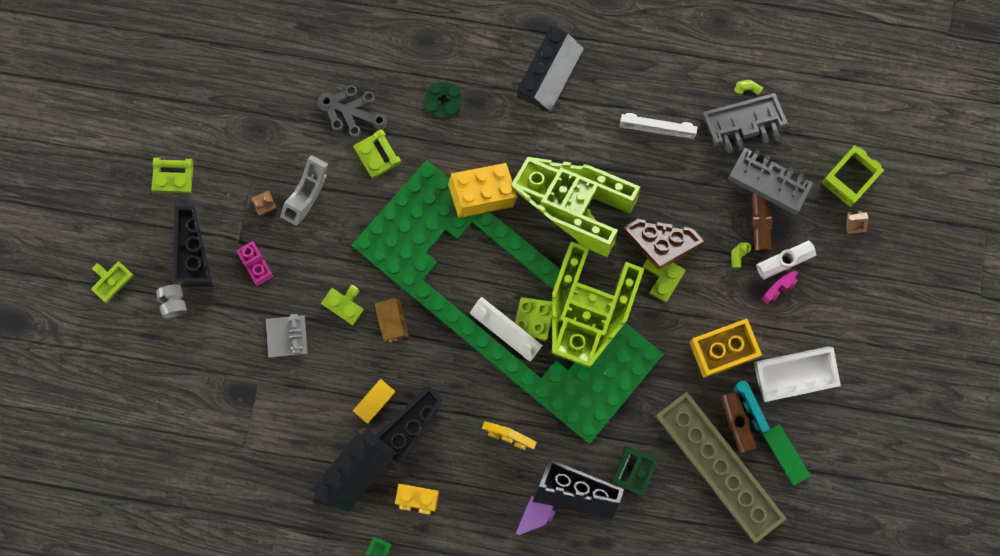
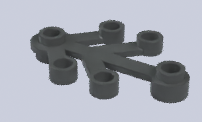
M354 85L347 86L345 91L336 95L324 93L318 98V107L328 113L332 122V129L336 132L343 129V123L337 118L335 110L342 112L349 127L350 136L353 138H358L361 135V130L356 126L352 116L372 123L373 127L378 131L386 129L388 125L387 118L384 115H372L356 109L365 104H372L375 101L374 94L370 91L365 92L363 97L345 105L339 103V101L348 97L354 98L357 95V89ZM350 89L355 90L353 94L348 93ZM371 95L372 99L366 100V96ZM328 99L330 100V103L324 104V101ZM382 119L383 122L381 124L376 123V120ZM340 123L341 126L339 128H335L334 124ZM357 129L358 133L352 134V130Z

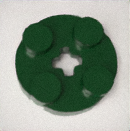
M449 82L431 84L425 94V107L430 115L436 119L448 120L452 118L462 107V95L459 88ZM446 97L449 101L441 105V101H438L439 98Z

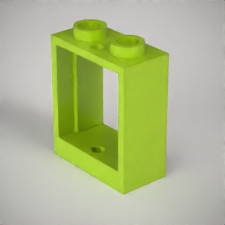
M854 145L821 183L851 208L884 169L881 168L882 166L878 161L868 157L865 150ZM851 156L874 174L857 194L834 176Z

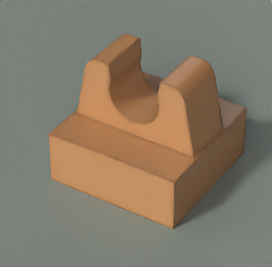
M269 191L251 198L259 217L277 210Z
M858 211L857 214L851 215V212H848L846 218L847 233L867 232L868 214Z

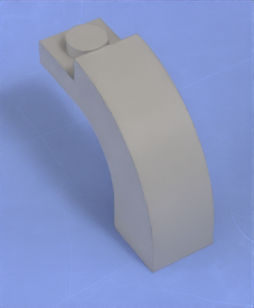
M312 155L308 158L300 183L294 193L284 202L280 215L281 218L296 226L303 220L323 187L327 176L325 174L328 166L327 163Z

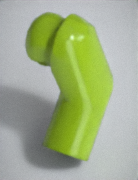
M752 80L738 81L736 83L737 86L734 88L735 92L740 95L745 90H750L759 96L763 90L762 86Z
M739 243L732 249V269L741 268V258L751 250L749 243Z

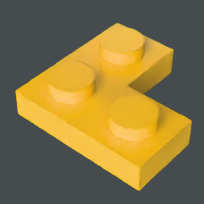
M486 421L482 426V429L489 432L488 436L498 440L501 437V440L511 444L515 442L514 446L525 450L526 447L534 449L537 443L517 431Z

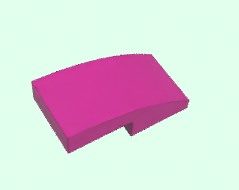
M253 241L236 250L256 286L274 277Z
M793 271L778 280L761 300L768 304L771 300L775 301L781 291L785 292L788 288L792 289L797 282L795 277L798 272Z

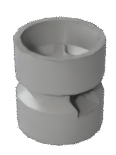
M168 285L156 290L158 302L162 303L160 305L162 318H173L187 313L185 301L181 300L183 297L181 285Z

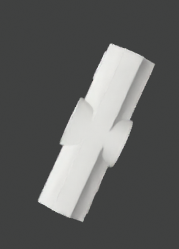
M810 241L804 242L756 264L757 271L764 280L815 257V248ZM787 256L791 261L790 264L784 263L782 257Z

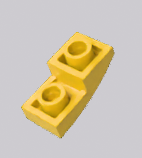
M380 379L354 408L353 412L368 424L395 391Z

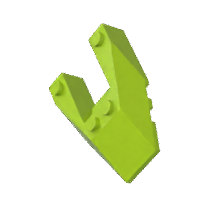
M527 157L511 184V187L556 225L589 248V250L608 257L615 244L618 230L584 216L588 205L593 198L630 214L638 200L640 186L586 164L576 166L571 165L570 162H563V164L553 163L548 159Z
M571 242L552 293V354L590 368L626 323L644 268L626 262L621 270L614 293L610 295L578 283L589 248Z

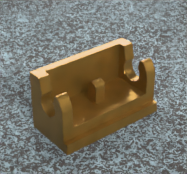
M392 298L375 303L383 340L385 342H393L409 338L400 300Z

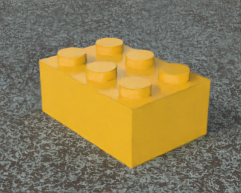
M506 163L451 173L448 182L459 218L511 208L517 199L516 191L511 187L512 179Z
M748 319L692 338L689 342L703 378L756 360L762 356Z

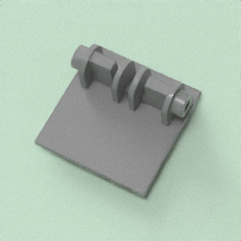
M291 314L290 317L266 319L268 358L308 354L305 315Z

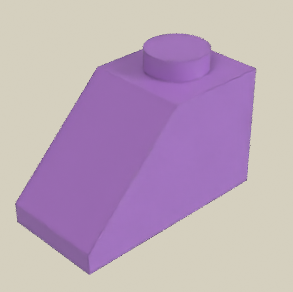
M531 496L516 535L520 536L546 525L547 521L551 522L555 511L552 510L553 506L533 502L534 497Z

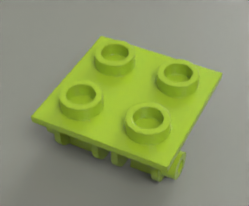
M521 297L515 324L533 338L545 342L549 337L552 322V302Z

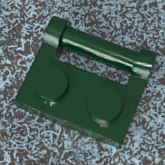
M625 446L623 457L610 483L643 497L658 459ZM631 456H634L637 459L626 483L622 481V477Z

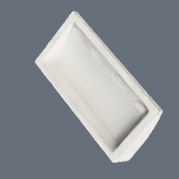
M830 346L754 362L764 402L841 386L834 348Z

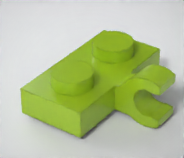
M119 261L108 272L97 263L92 269L102 278L91 290L107 303L134 275Z
M354 285L350 286L345 296L331 288L321 303L353 326L364 312L363 308L352 302L360 291Z

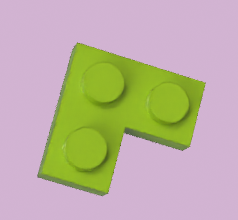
M648 259L642 267L658 277L649 294L665 304L686 271L675 263H671L658 270Z

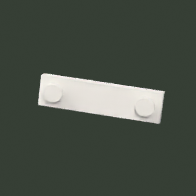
M626 113V115L622 114L619 127L694 139L698 126H693L692 123L688 122L679 124L637 117L636 114Z
M483 297L477 301L470 312L473 317L528 361H531L543 346Z

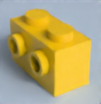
M398 484L395 504L399 505L401 510L411 511V508L419 509L418 513L430 515L431 511L436 512L439 491Z

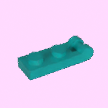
M740 381L735 385L734 391L741 395L744 401L742 406L745 412L749 413L752 418L751 425L753 429L758 431L759 434L770 430L749 384L746 381Z

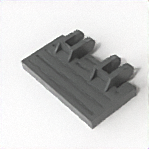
M775 93L703 112V118L714 146L724 145L727 154L732 153V145L729 141L732 138L738 150L744 149L740 132L743 139L760 135L763 144L769 142V138L765 129H770L773 139L777 141L780 140V135L775 123L778 124L779 129L787 128L788 126Z
M745 147L728 180L797 215L813 183L806 179L803 185H801L800 183L804 177L802 173L797 176L796 182L789 179L794 170L791 167L786 175L783 176L786 168L774 162H771L769 167H766L770 156L766 155L761 164L755 161L760 151L756 149L752 158H749L752 151Z

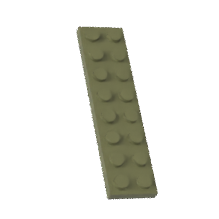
M688 392L684 393L655 416L754 544L787 519Z

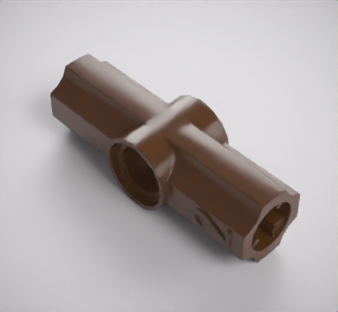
M752 194L750 228L753 231L754 252H770L772 247L770 232L772 231V215L769 211V201L757 194Z
M733 392L720 397L728 418V426L732 430L739 453L756 449L757 447L749 427V419L744 413L738 393ZM735 418H740L743 421L742 428L735 426Z

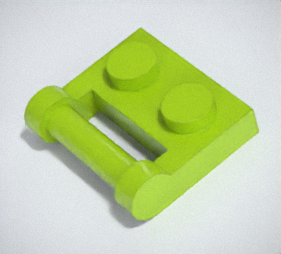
M383 129L353 146L372 179L398 166L402 162L399 156L396 157L386 140V134ZM379 141L390 160L389 162H384L374 145L375 142Z
M153 158L151 191L157 193L191 194L193 159H186L185 161ZM161 167L186 168L185 173L161 172Z

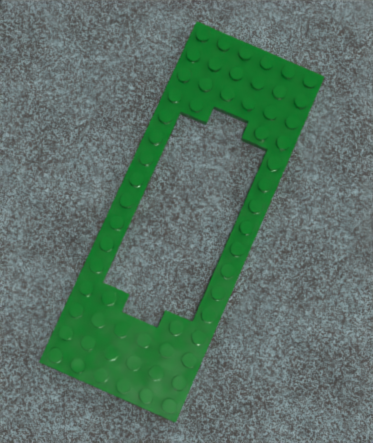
M426 160L351 246L587 444H590L664 354L625 323L590 368L575 362L567 370L559 362L555 361L542 378L535 374L424 281L425 277L438 264L427 252L445 232H448L458 241L466 230L474 224L553 290L560 269L491 212L459 218L448 186L449 178Z

